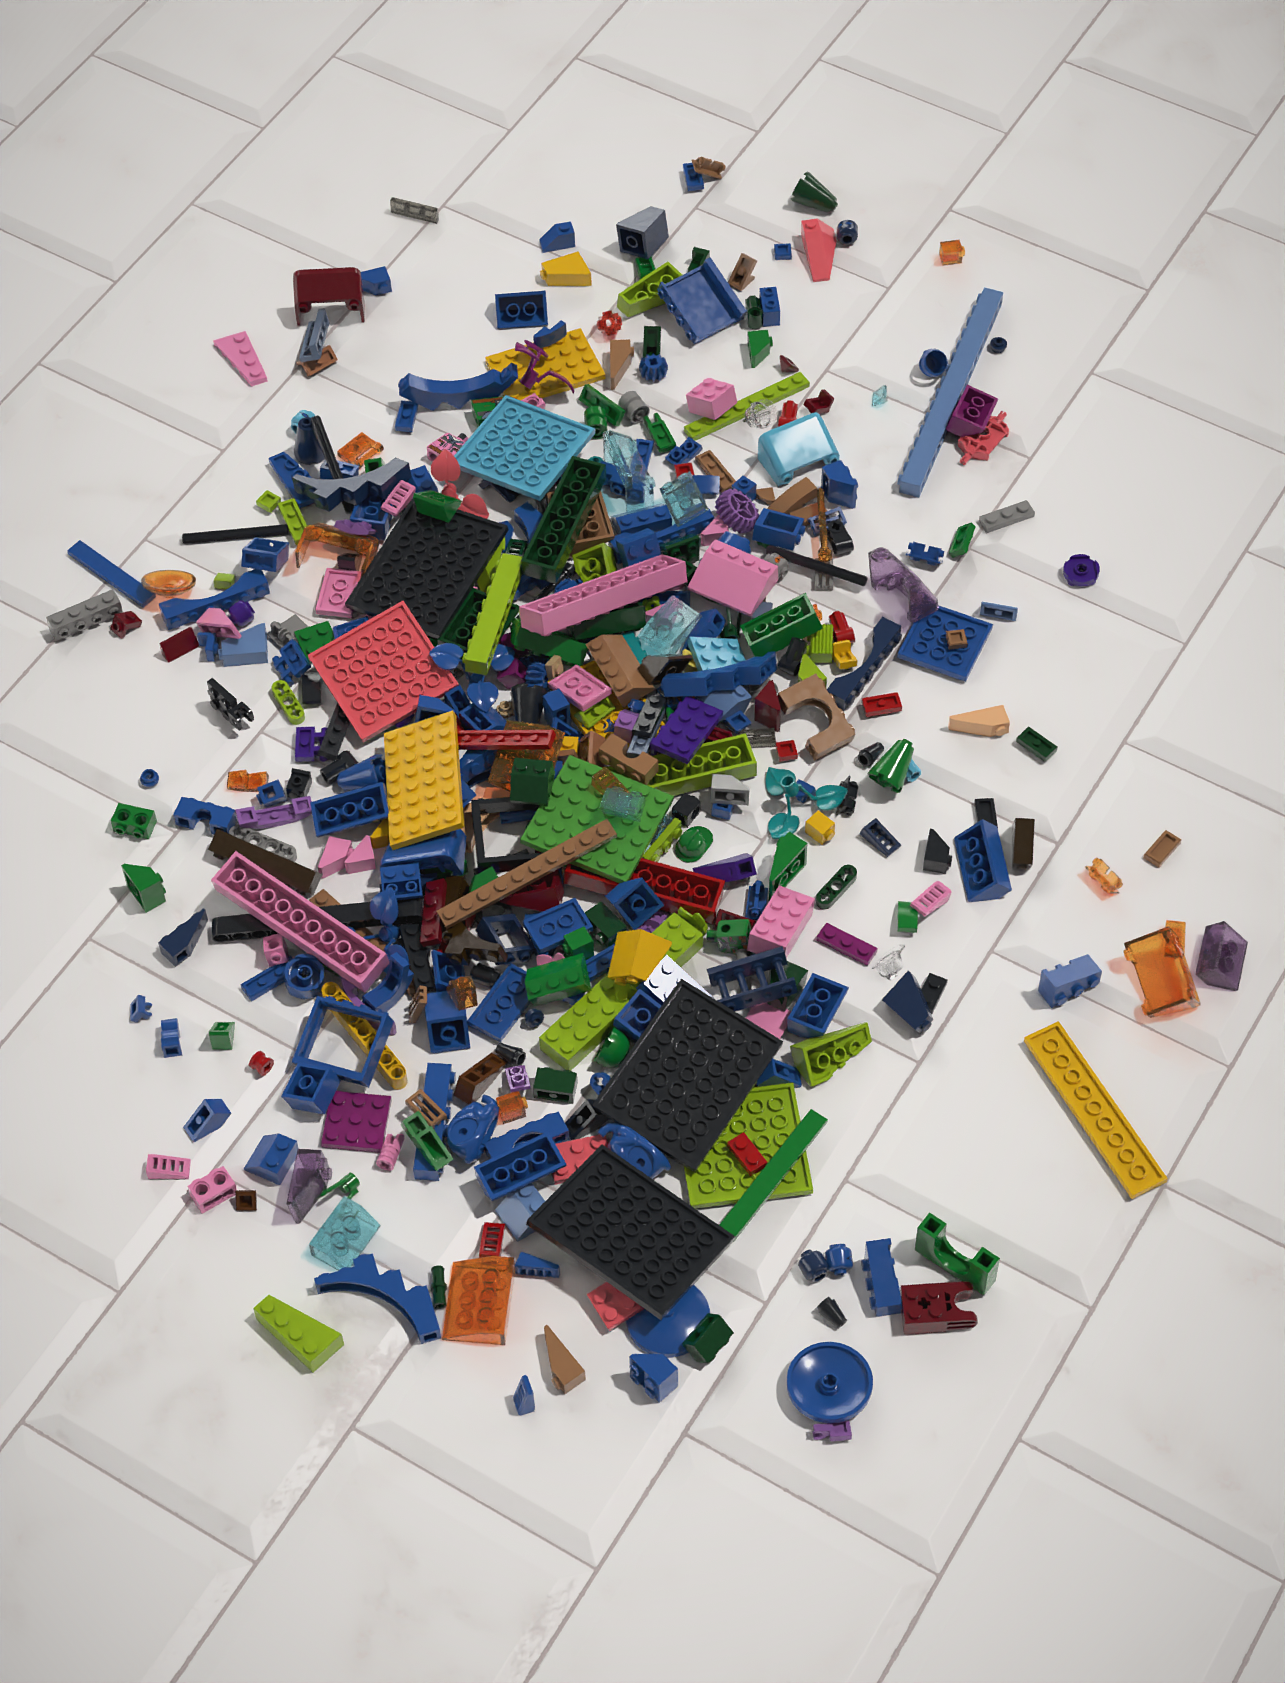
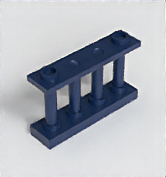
M783 946L707 969L711 987L718 986L722 999L717 1001L735 1012L798 993L794 977L787 979L783 966L788 965ZM776 969L779 982L768 985L764 972ZM756 974L760 987L749 990L745 977ZM737 980L741 993L730 996L726 983Z

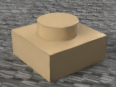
M554 655L545 664L547 678L550 681L564 672L561 656Z

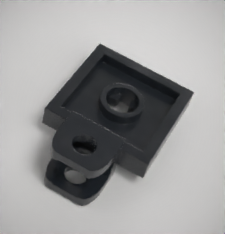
M213 677L207 681V692L211 699V706L213 709L219 710L223 717L230 721L239 731L243 729L241 719L244 717L250 722L254 721L253 712L245 703L241 701L237 704V699Z

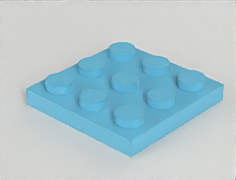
M689 637L687 640L698 671L720 668L746 660L738 639Z

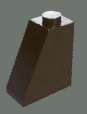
M1015 818L1013 822L1012 867H1016L1017 870H1028V867L1031 868L1033 865L1035 819Z

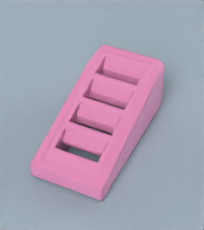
M401 480L382 504L381 509L396 517L412 500L413 494L416 491L415 486Z
M936 881L912 901L910 906L925 917L948 902L952 891L940 881Z
M148 1154L147 1177L148 1179H189L191 1159ZM163 1165H166V1170H162ZM171 1165H175L174 1171H171ZM180 1165H183V1172H179Z

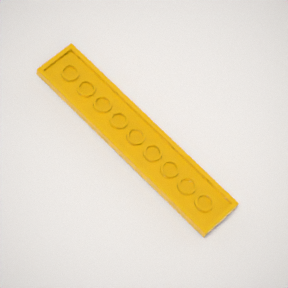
M1057 1021L1024 1037L1025 1044L1130 1198L1134 1199L1166 1183L1168 1180L1167 1176L1060 1022Z

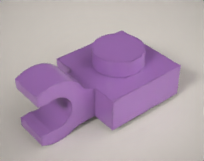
M849 1420L840 1423L813 1425L814 1431L812 1433L814 1440H821L829 1436L830 1441L852 1439Z

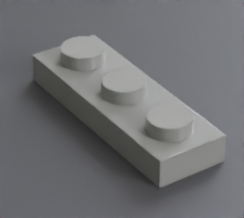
M1025 500L979 516V522L985 532L990 533L1035 517V511L1029 502Z

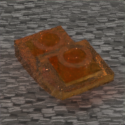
M246 769L228 772L227 789L242 792H259L257 787L267 784L269 775L267 771L250 774Z

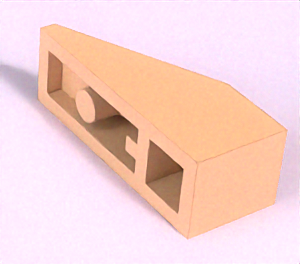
M1004 705L949 716L948 728L952 731L988 737L1002 736L1009 733L1010 721Z

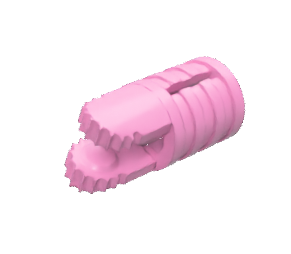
M387 1134L376 1162L378 1167L388 1171L394 1169L405 1139L403 1134H397L395 1139L392 1134Z

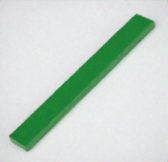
M810 1109L720 1223L722 1228L735 1236L734 1241L828 1123L827 1118Z

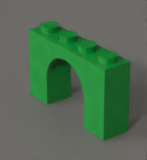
M929 1212L917 1227L915 1251L957 1279L972 1283L973 1289L985 1296L996 1281L1000 1258L984 1247L978 1251L973 1259L962 1255L951 1246L946 1238L947 1223Z

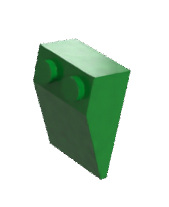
M788 832L784 837L781 836L777 841L769 878L768 901H770L779 885L786 888L807 864L808 843L791 832Z

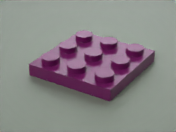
M336 1091L327 1110L321 1141L322 1148L380 1153L386 1135L392 1102L391 1096Z

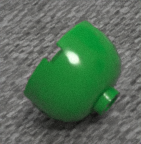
M613 1027L605 1038L602 1047L598 1050L594 1061L606 1068L617 1067L623 1062L629 1053L630 1047L626 1034Z

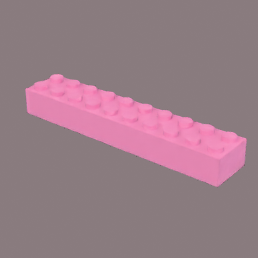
M661 554L519 606L521 627L528 629L530 632L539 633L541 636H549L552 632L565 630L566 627L571 625H579L581 621L594 619L597 615L608 614L613 609L624 608V605L637 603L640 599L651 598L656 593H664L667 589L680 587V584L687 582L686 562Z
M237 851L234 852L211 879L215 890L306 953L315 956L318 961L364 993L389 965V959L385 952Z

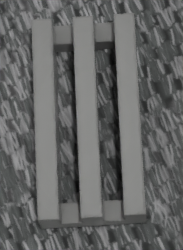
M826 558L819 560L833 565V558H830L829 561H826ZM815 571V590H833V576L829 575V586H826V574L822 573V586H818L819 572Z

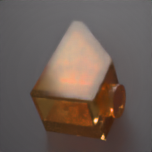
M470 976L459 977L449 982L446 987L447 992L459 1011L478 1006L476 986Z

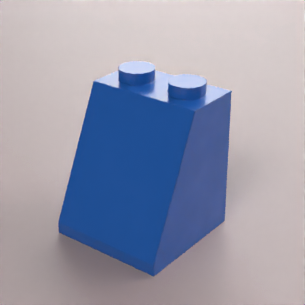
M463 989L427 993L425 1013L431 1054L471 1048Z

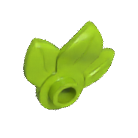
M680 907L677 915L705 936L708 925L699 913L691 915Z

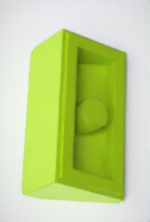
M607 696L584 712L582 710L574 714V717L589 729L613 711L615 706Z

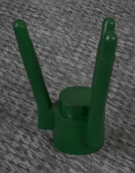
M726 606L728 624L721 631L720 638L738 639L740 638L742 613L738 612L735 627L731 621L730 608Z

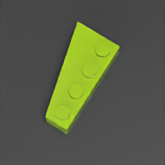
M667 261L619 293L617 308L627 317H631L666 304L658 295L657 290L660 282L663 281L666 284L683 274Z
M267 1295L253 1308L256 1320L312 1373L344 1346L341 1333L271 1295Z

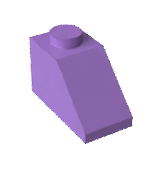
M628 709L620 711L614 724V735L631 744L633 728L640 713H635Z

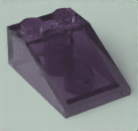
M297 1150L286 1203L296 1224L301 1223L321 1197L323 1191L327 1189L328 1181L332 1179V1168L329 1167L328 1160L325 1158L322 1150Z

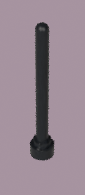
M566 562L557 583H550L533 601L548 596L561 581L571 578L576 573L575 567Z

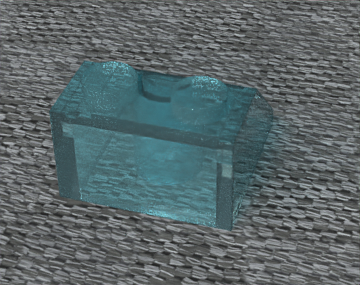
M613 786L612 789L607 788L600 803L602 812L640 822L646 802L642 793L637 791H631V793L623 792V788Z

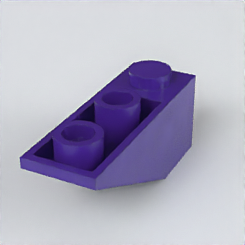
M748 853L692 868L695 873L725 880V882L757 875L753 856Z

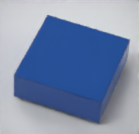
M791 243L774 244L775 260L792 259Z

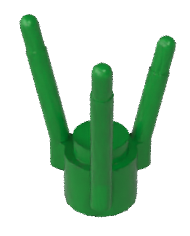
M349 1172L340 1181L314 1196L313 1199L317 1200L338 1187L343 1193H350L332 1218L331 1222L334 1223L353 1196L359 1192L357 1187L360 1185V1182L353 1173Z

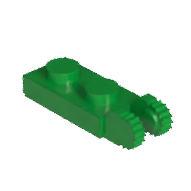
M658 413L653 414L654 423L650 421L648 416H644V424L659 452L664 453L672 450L676 446V442L664 420L661 419Z

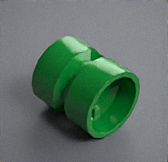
M600 406L587 408L584 411L585 425L595 428V435L591 439L605 437L608 432L606 410Z

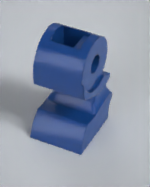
M178 1019L161 1020V1047L164 1058L182 1056Z

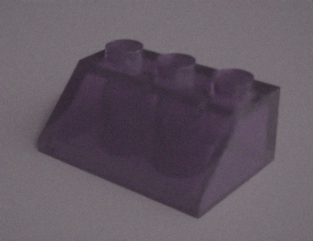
M1225 921L1205 926L1195 975L1209 986L1238 991L1248 941Z

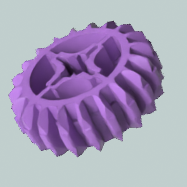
M728 489L722 492L715 501L716 513L720 515L719 519H722L728 528H732L734 532L737 531L739 534H746L752 531L759 517V510L755 508L756 504L752 503L747 495L742 494V491L738 492L736 489Z

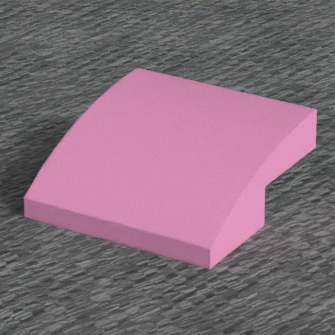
M766 1002L751 1007L745 1018L780 1039L787 1028V1018L791 1011L787 1009L784 1012Z

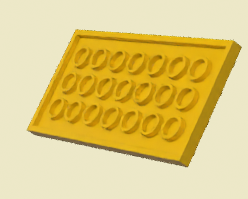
M454 711L384 733L389 841L392 850L464 828L457 722Z

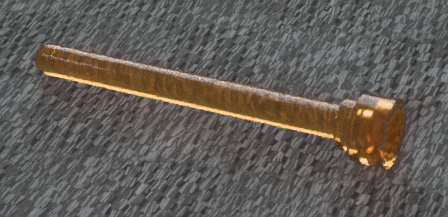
M818 488L817 502L821 544L818 550V560L828 562L832 560V550L828 547L824 490Z

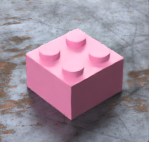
M712 378L704 379L703 382L686 394L690 413L714 420L737 404L734 385Z

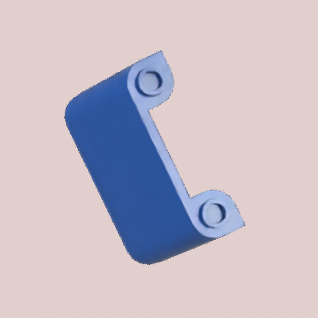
M461 829L396 850H392L389 842L380 861V867L419 863L420 870L438 867L441 872H445L448 869L453 871L454 876L463 875L466 835Z

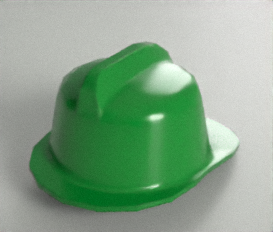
M702 826L689 828L683 832L677 841L675 854L683 862L698 861L711 846L713 834L709 829Z

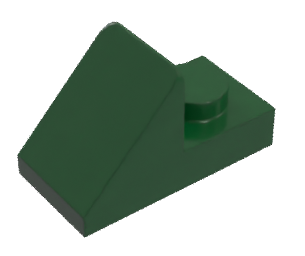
M644 326L643 358L646 357V354L652 356L653 353L655 356L661 354V326Z

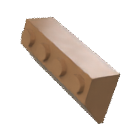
M600 635L586 644L591 656L623 708L630 703L631 699L638 700L655 690L654 686L649 685L637 669L640 663L623 635Z

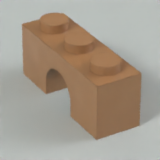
M611 734L599 747V760L603 764L613 767L620 774H625L632 780L647 785L658 772V760L645 752H642L636 758L626 757L628 751L627 742Z

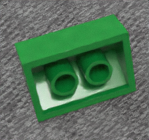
M584 953L527 969L525 978L528 1000L535 1007L592 991Z

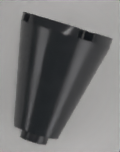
M517 684L511 688L510 695L516 730H536L544 708L543 695L547 694L545 688L534 685L533 688L527 687L528 684Z

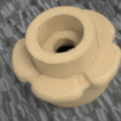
M502 701L500 705H497V712L503 718H509L513 715L512 702Z

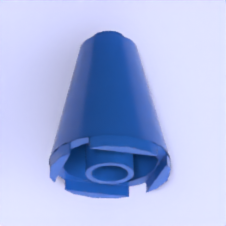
M375 754L340 772L337 777L338 786L343 790L352 791L383 782L387 787L385 760L381 758L383 755Z

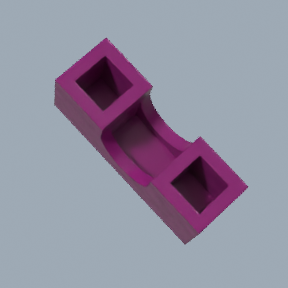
M511 632L503 635L501 645L514 649V660L507 669L497 673L498 681L507 689L517 684L526 683L527 667L519 658L529 653L528 649L520 651L514 648L515 645L510 642Z

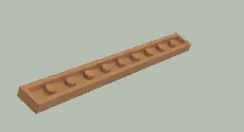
M605 819L437 910V915L447 930L617 837V833L609 820Z

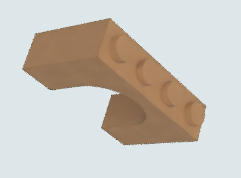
M817 674L778 693L777 697L780 708L785 715L807 705L816 706L827 715L829 727L808 738L805 744L814 761L853 741L856 735L854 727L847 722L843 710L838 708L833 695L828 693L824 681Z

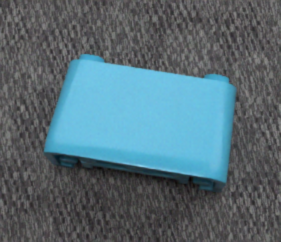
M816 412L769 430L758 439V460L778 487L791 482L795 470L822 459L825 465L840 459L839 452L822 417Z

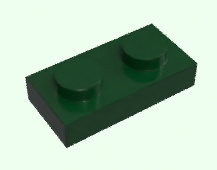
M1029 726L1016 738L1017 743L1044 762L1053 756L1058 749V746Z

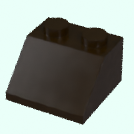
M681 654L648 655L642 659V663L637 669L649 685L661 684L662 679L667 674L682 673L693 657L692 655Z

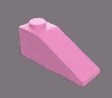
M208 608L196 621L202 632L216 633V637L236 639L242 637L225 612L219 608Z

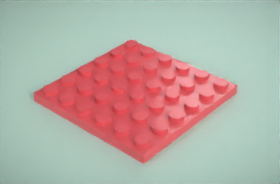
M404 601L399 602L308 654L309 660L363 743L416 713L419 695L440 699L446 692L459 686L450 670H443L434 663L429 655L434 646Z

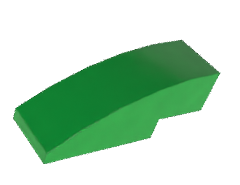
M420 1111L415 1112L401 1122L400 1125L436 1171L454 1160L433 1127L428 1125Z

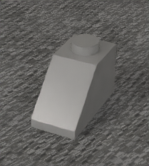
M713 774L711 803L749 806V787L732 775Z

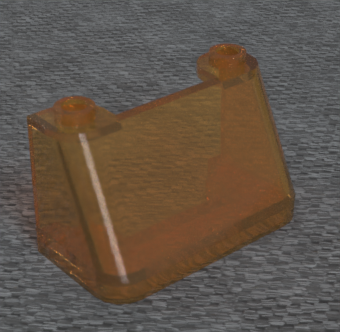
M1165 927L1124 943V956L1127 961H1131L1134 964L1145 997L1143 1000L1144 1004L1141 1005L1145 1016L1148 1015V1017L1153 1018L1201 1006L1180 940L1171 928Z

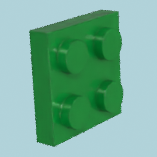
M329 621L294 631V637L297 638L298 645L310 664L311 661L308 658V654L335 640Z

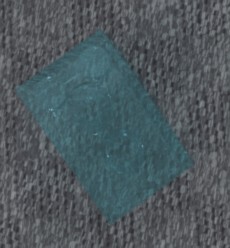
M691 472L683 473L674 481L667 482L659 488L677 527L709 510L701 489Z
M672 596L646 623L637 637L662 655L676 654L702 618V615L675 596Z

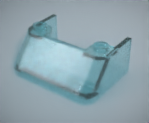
M609 430L603 432L604 462L615 465L623 482L626 496V512L654 505L653 488L656 487L653 477H650L637 450L636 440L630 436Z

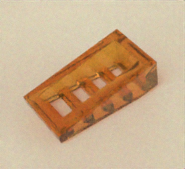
M603 767L592 776L591 785L618 808L632 798V794L608 768ZM622 793L623 795L617 799L616 796Z

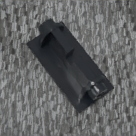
M848 776L839 784V786L847 789V794L837 807L836 815L843 812L846 816H851L855 811L858 785L855 781L850 782L851 776Z

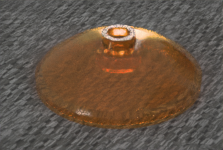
M158 570L145 574L141 578V584L147 591L158 596L174 598L190 591L196 585V577L191 573L180 570Z

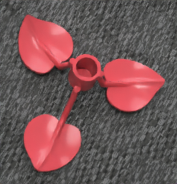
M443 449L431 464V474L437 481L445 480L446 484L443 486L442 494L459 499L456 494V486L449 481H456L461 473L460 465L452 453ZM476 494L466 495L458 510L486 519L489 517L484 500Z

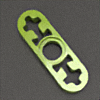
M283 680L275 681L272 684L273 696L289 722L294 725L303 723L305 720L304 709L289 685ZM278 688H281L284 691L283 695ZM286 700L293 701L291 705L283 704ZM293 710H295L296 714L299 715L298 717L293 715Z

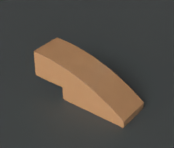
M805 477L781 494L767 509L785 514L801 509L803 504L817 497V487Z

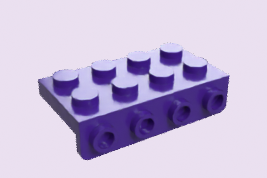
M686 696L683 702H679L674 714H670L665 726H661L656 738H652L649 745L651 755L654 756L660 752L688 764L723 717V710Z

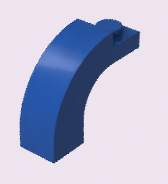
M397 952L390 955L389 969L385 978L376 988L363 995L362 1002L373 1011L381 1009L383 1012H388L401 999L412 981L414 973L409 969L408 961Z

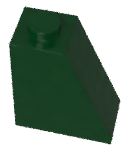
M787 961L788 965L783 966L787 979L794 977L798 993L767 1002V1004L784 1012L805 986L808 975L807 969ZM776 969L769 970L768 985L779 982Z

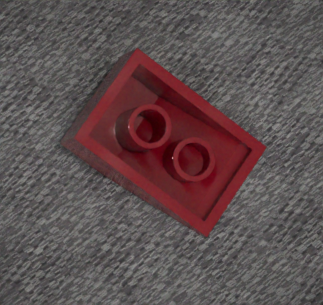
M555 870L500 900L499 903L542 912L561 904L565 889L559 870Z

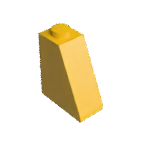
M579 251L541 263L542 270H540V276L542 280L546 281L548 286L592 285L591 272Z

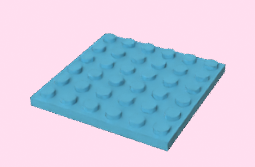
M505 395L454 457L457 459L461 471L541 501L564 473L571 457H577L595 435V428Z

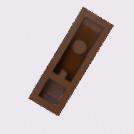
M491 1052L458 1077L453 1096L467 1104L475 1102L489 1088L507 1066L508 1062Z

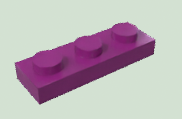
M827 922L817 935L816 941L866 966L870 964L878 950L877 947Z

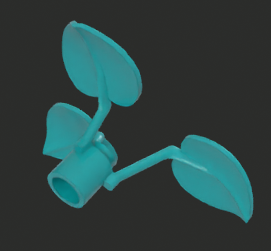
M769 767L766 774L767 791L773 796H780L785 793L788 809L787 814L778 813L770 819L768 830L771 837L779 839L788 832L794 834L797 831L800 820L798 816L791 815L790 797L796 796L799 790L804 792L813 801H817L816 804L819 809L828 811L835 809L841 804L847 794V789L838 785H825L816 790L815 797L804 789L801 784H797L796 776L792 771Z

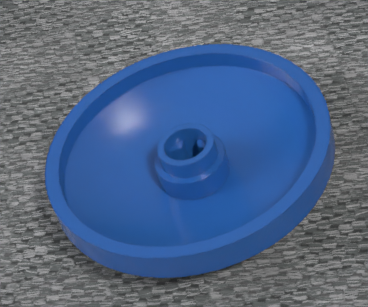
M693 1285L662 1320L646 1309H643L626 1320V1326L631 1339L643 1351L649 1354H663L667 1358L678 1357L689 1353L682 1343L707 1313H710V1308L704 1294Z
M820 1342L806 1347L794 1357L787 1372V1391L791 1402L799 1412L814 1421L840 1423L852 1419L863 1411L872 1395L873 1375L868 1362L858 1351L842 1343Z

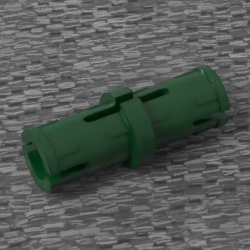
M440 1265L431 1268L432 1284L430 1289L433 1292V1307L435 1309H444L447 1306L445 1268Z

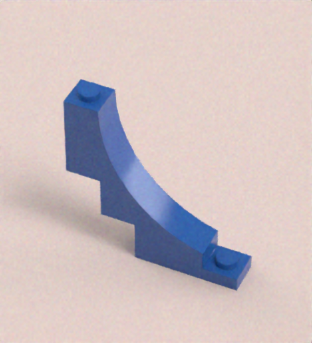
M511 362L502 372L492 369L479 376L454 381L431 380L408 373L398 383L399 396L431 411H434L442 402L461 409L469 400L499 397L518 379L517 365Z
M767 652L763 657H752L745 661L720 668L667 674L661 681V689L664 691V697L707 696L712 691L735 690L739 685H760L777 670L776 652Z

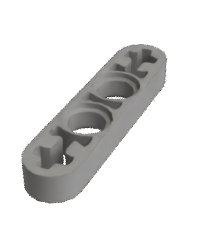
M235 825L229 830V834L233 836L236 834L238 838L249 843L253 838L259 839V843L254 845L265 850L269 845H275L276 849L270 852L293 862L297 859L296 849L292 845L252 829L239 827V825Z

